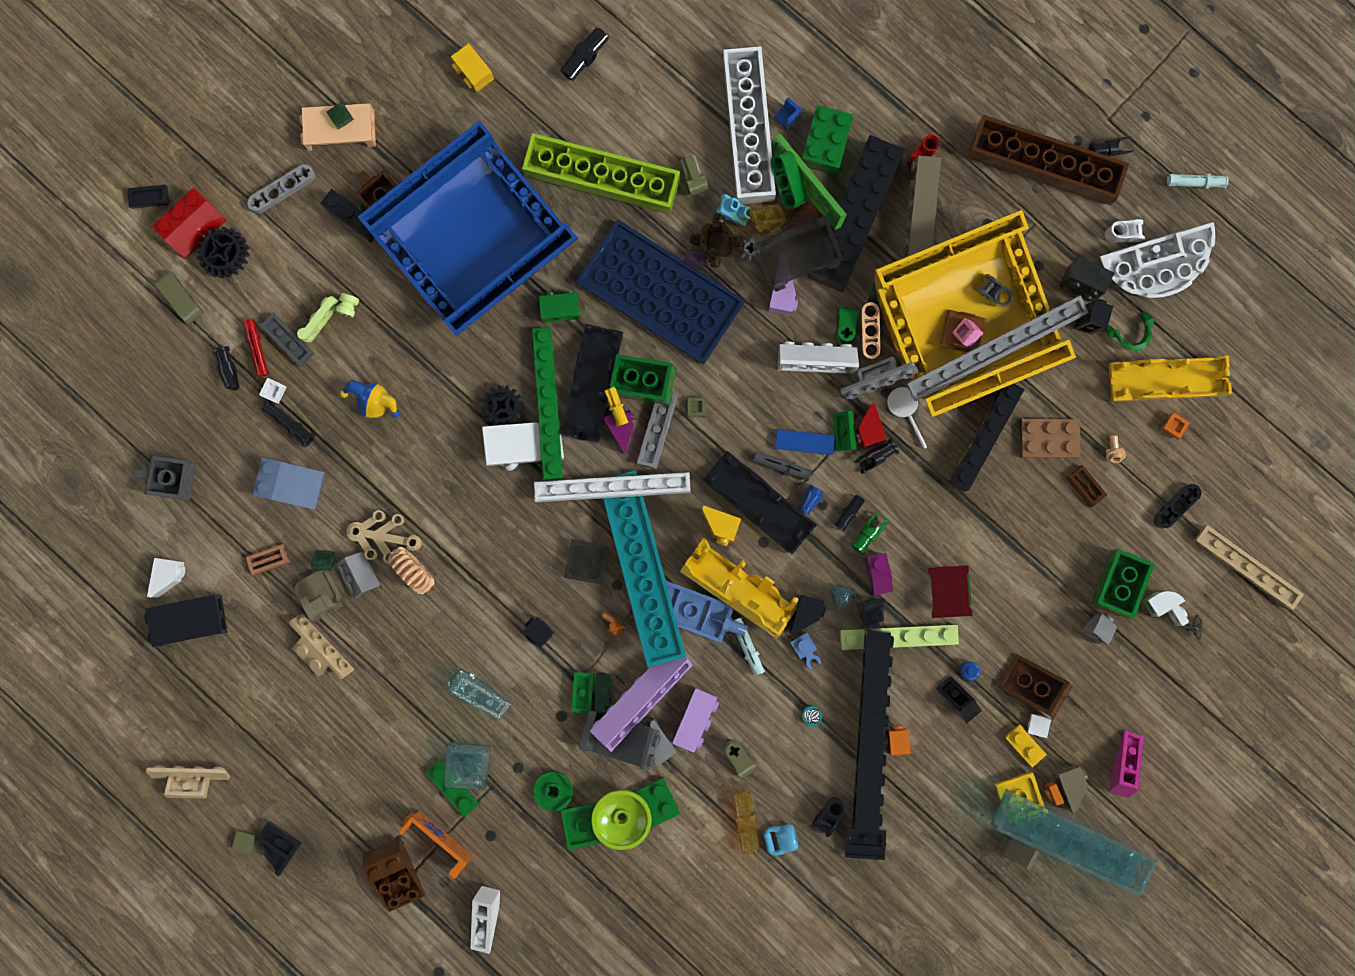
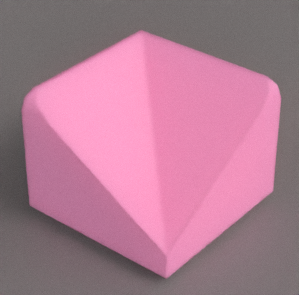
M966 318L952 332L963 345L972 347L983 334L974 322Z

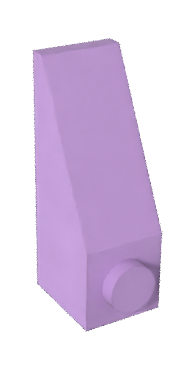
M781 252L768 312L791 316L792 311L797 309L798 300L795 299L796 292L786 254Z

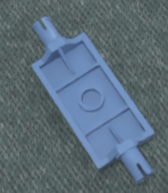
M666 581L679 628L720 643L727 631L742 637L745 636L746 632L738 628L747 630L748 625L732 620V607L720 600Z

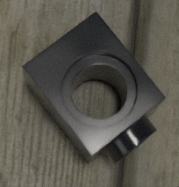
M531 617L524 625L526 629L523 631L539 647H543L556 633L539 617L535 619Z

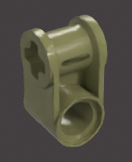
M730 740L725 744L724 752L741 779L758 768L737 741ZM731 746L737 748V753L735 755L733 753H730Z

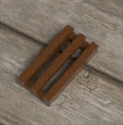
M1083 465L1066 477L1090 507H1093L1107 496L1106 492ZM1079 472H1082V474L1086 477V479H1087V480L1091 483V485L1096 489V491L1100 494L1099 497L1095 494V492L1091 489V487L1085 482V480L1081 477V475L1079 474ZM1074 476H1075V477L1077 478V480L1082 484V486L1087 490V492L1091 495V497L1094 499V501L1089 497V495L1084 491V489L1080 486V484L1075 480Z

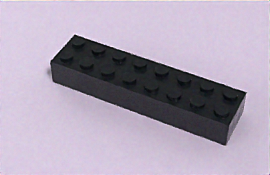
M869 136L839 204L847 215L840 228L834 230L830 225L808 278L838 291H844L905 149L875 136Z

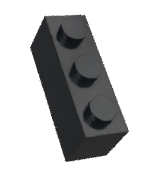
M331 189L320 204L326 211L371 243L375 237L358 218L363 211Z

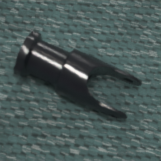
M1132 137L1108 139L1098 144L1091 142L1088 150L1109 157L1128 154L1134 151L1123 152L1119 148L1121 140Z
M230 347L216 348L212 353L217 359L219 376L226 389L236 391L239 389V382L235 364L231 361L229 354Z
M890 438L887 443L871 449L854 462L859 463L866 458L872 459L871 463L860 471L861 474H864L885 462V459L891 455L898 454L899 449Z

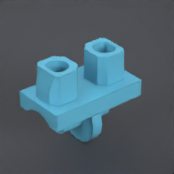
M723 194L717 213L724 216L725 220H731L741 227H746L747 220H750L752 217L753 209L739 203V200Z

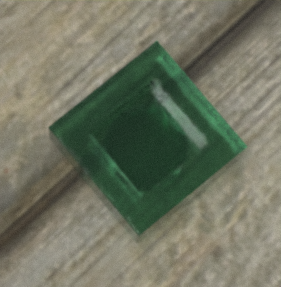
M340 102L326 112L338 130L354 120L343 102Z
M315 551L311 568L313 570L331 571L336 558L335 552Z

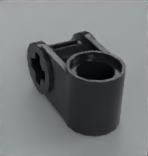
M836 797L828 799L814 818L811 827H816L825 833L827 838L830 837L845 812L842 801ZM832 804H839L840 809L837 812H831L830 806Z

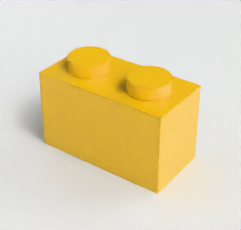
M469 43L451 56L453 69L458 75L461 73L464 76L463 81L469 89L473 88L476 93L494 80L491 70Z

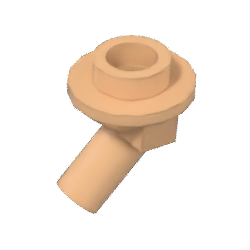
M1118 435L1110 436L1111 449L1106 450V459L1112 463H1119L1125 459L1126 453L1124 448H1119Z

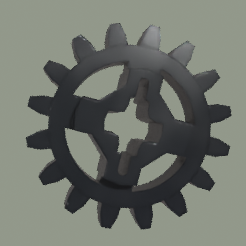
M498 385V390L491 387L492 393H485L487 399H482L485 406H482L481 409L486 411L483 414L485 418L490 416L489 423L495 421V426L500 425V423L507 425V422L514 424V418L520 419L517 414L523 413V410L519 407L524 404L518 401L521 396L520 394L515 395V389L510 391L508 385H506L505 389ZM499 394H505L503 397H496ZM513 399L515 402L514 410L511 408V403L513 402ZM491 402L493 403V407H494V409L492 410V413H491V411H490V403H491ZM500 403H502V404L505 403L506 408H505V409H503V408L500 409V407H499L498 405H499ZM501 415H508L506 418H500Z

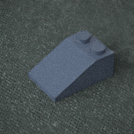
M262 458L253 496L316 510L325 472Z

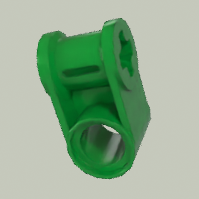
M838 308L836 340L840 345L850 344L855 337L858 309ZM843 332H847L848 338H844Z

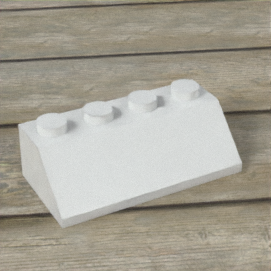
M783 342L778 348V371L854 374L859 367L857 348L852 347L850 344L833 347V344L830 343L814 346V343L809 342L802 343V345H795L794 342Z

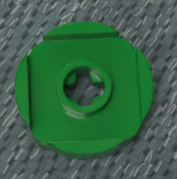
M550 771L538 778L534 787V799L539 807L547 811H560L570 803L573 795V785L564 773ZM550 786L558 788L557 796L554 794L549 795Z

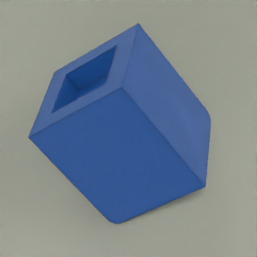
M787 97L784 106L774 116V120L788 131L800 118L802 108Z

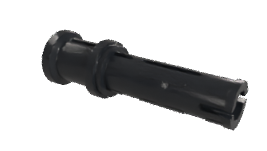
M267 401L262 406V411L284 427L290 437H294L301 442L302 447L305 448L312 443L315 434L308 432L302 423L293 421L271 401Z

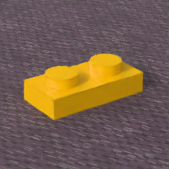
M1019 724L1004 737L1032 768L1047 755Z

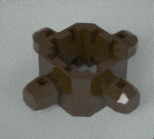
M719 213L714 214L712 223H706L701 228V235L692 234L690 236V243L694 246H700L709 257V265L711 267H719L720 257L729 256L732 253V245L733 247H740L744 242L743 236L732 233L725 224L724 216ZM714 232L726 233L725 244L720 249L708 248V237L714 234Z

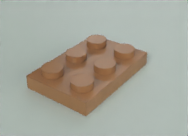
M1021 419V458H1081L1080 419Z

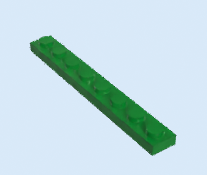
M532 328L543 480L563 479L552 332L551 328Z

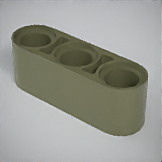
M167 271L154 282L170 305L188 325L204 313L171 271Z

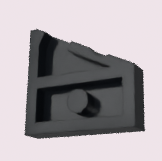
M271 821L267 822L256 839L260 847L264 849L267 860L271 861L276 870L275 874L278 877L283 873L302 842Z

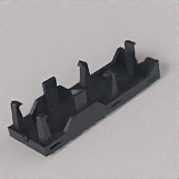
M589 324L585 325L565 419L560 432L562 437L599 444L604 424L603 418H605L608 406L605 390L610 387L616 354H619L623 338L622 331L605 329Z
M726 451L702 480L791 555L817 526L814 521L806 517L729 451Z

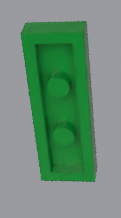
M442 759L426 772L429 778L464 818L480 804Z

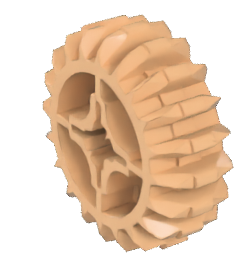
M398 547L391 552L388 562L400 578L418 594L423 595L425 592H428L434 585V579L421 562L403 547Z

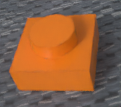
M1173 412L1161 430L1178 440L1182 437L1190 422Z
M1053 782L1044 784L1046 789L1044 794L1048 802L1056 806L1063 804L1064 801L1057 784Z

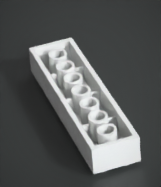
M762 48L723 50V67L736 199L741 204L774 202L776 191L774 174L770 164L772 150Z

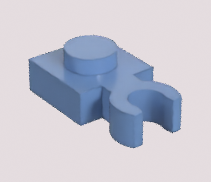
M807 632L790 642L799 659L806 658V666L809 669H812L810 665L812 659H816L817 663L821 664L820 658L812 653L817 648Z

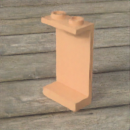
M370 103L302 108V115L299 116L300 125L303 126V133L300 134L301 144L308 151H312V145L365 142L368 147H376L375 115Z

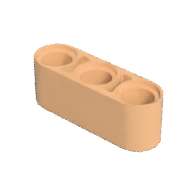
M872 302L864 304L861 308L862 354L870 359L876 358L880 354V312L877 304ZM867 306H873L875 309V314L872 317H868L865 314ZM868 325L875 327L876 331L873 336H868L865 332ZM870 344L876 347V352L873 355L866 353V347Z

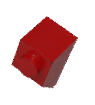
M875 403L868 407L856 430V442L858 445L861 444L862 448L887 440Z

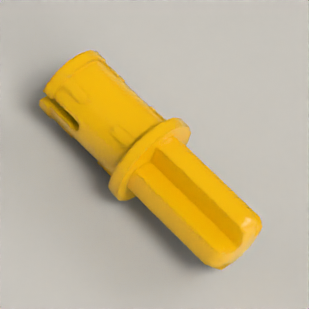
M616 388L606 389L605 395L610 405L609 411H612L617 426L628 423L629 421L622 407L624 404H621Z

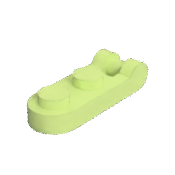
M333 296L325 297L320 304L319 310L310 316L307 326L298 330V337L306 343L312 342L335 312L336 306L339 305V300Z

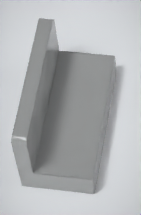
M363 551L348 556L336 564L352 599L380 586Z

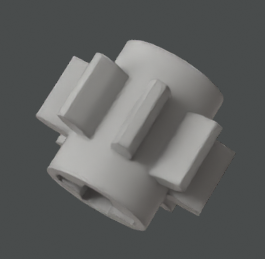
M753 238L748 242L744 240V247H739V251L743 252L741 259L746 258L749 263L753 259L758 261L759 256L757 254L763 253V250L759 249L761 242L756 243ZM750 247L753 248V253H749Z

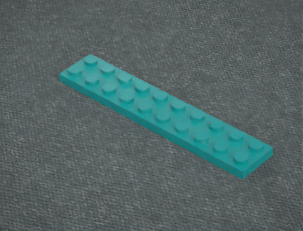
M635 470L612 477L637 476ZM643 496L603 498L647 667L650 668L686 658Z

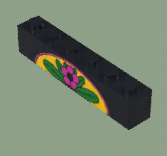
M1016 384L999 389L947 483L963 492L970 490L1025 389Z

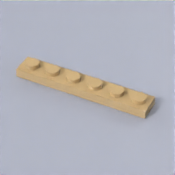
M1204 525L1194 539V542L1289 610H1294L1304 594L1210 526Z

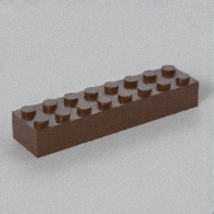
M983 115L978 122L967 154V158L1110 206L1119 197L1129 166L1127 162Z

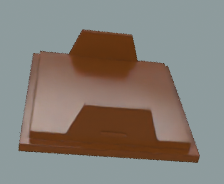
M948 309L939 346L966 353L979 347L982 335L972 347L963 345L952 332L964 318L974 322L983 332L986 318Z

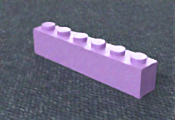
M686 657L647 668V671L634 681V685L628 691L622 693L618 702L610 706L606 714L593 724L590 732L612 752L692 667V663Z

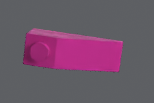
M1126 730L1123 732L1111 773L1109 792L1129 798L1138 791L1144 736Z

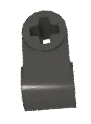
M986 274L985 280L979 287L975 288V291L998 307L1005 308L1009 306L1013 298L1012 292L997 279ZM1005 293L1008 295L1009 300L1002 303L998 300V295Z

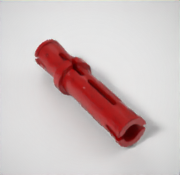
M255 319L244 320L242 324L246 333L245 341L249 344L256 376H267L269 372L260 343L261 336L258 335L255 325Z

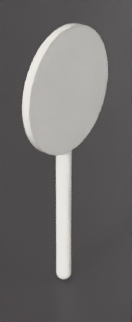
M906 387L894 389L887 399L890 412L897 417H908L923 448H927L911 416L918 407V400L914 401L909 389Z

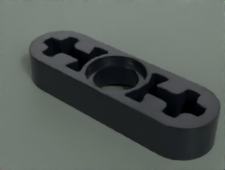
M1196 484L1184 486L1155 514L1154 524L1161 529L1171 527L1201 497L1200 487ZM1188 490H1194V496L1188 497L1186 500L1183 499V497L1189 494ZM1175 501H1179L1182 504L1180 512L1173 509ZM1169 513L1172 514L1166 519L1167 523H1161V516H1167Z

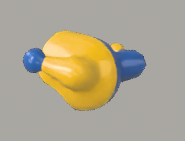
M351 380L340 391L342 398H346L349 392L354 393L357 396V409L366 417H380L385 414L387 407L392 411L391 416L393 418H397L400 414L397 411L396 400L388 395L386 389L380 384L369 383L364 385L358 381Z

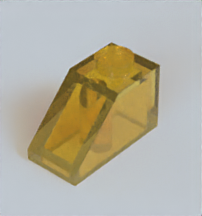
M780 204L749 208L747 210L760 235L776 233L787 221Z

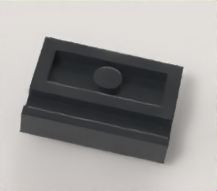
M846 827L845 858L885 860L887 831L879 829V832L855 831L853 827Z

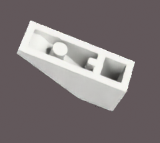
M481 886L473 899L470 948L472 950L488 954L491 951L499 911L500 890Z

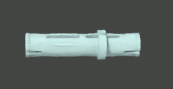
M1207 173L1205 175L1169 174L1167 186L1203 187L1204 189H1209L1210 187L1227 188L1229 178L1228 176H1215Z
M742 617L734 620L744 624ZM738 628L746 632L744 637L736 635L744 651L745 661H748L753 676L765 672L758 657L760 654L755 650L747 630Z

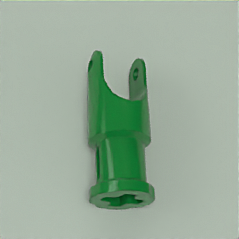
M878 512L874 513L861 529L860 535L855 542L850 544L861 555L865 554L867 547L878 538L889 522V519H886L881 526L871 528L872 523L878 516Z

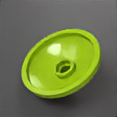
M615 790L607 793L597 802L592 813V827L596 837L605 846L615 850H627L636 847L644 841L651 828L652 817L648 804L640 795L629 790ZM620 813L625 814V818L620 819L618 815Z

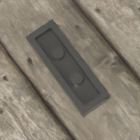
M274 312L260 325L300 367L315 354Z

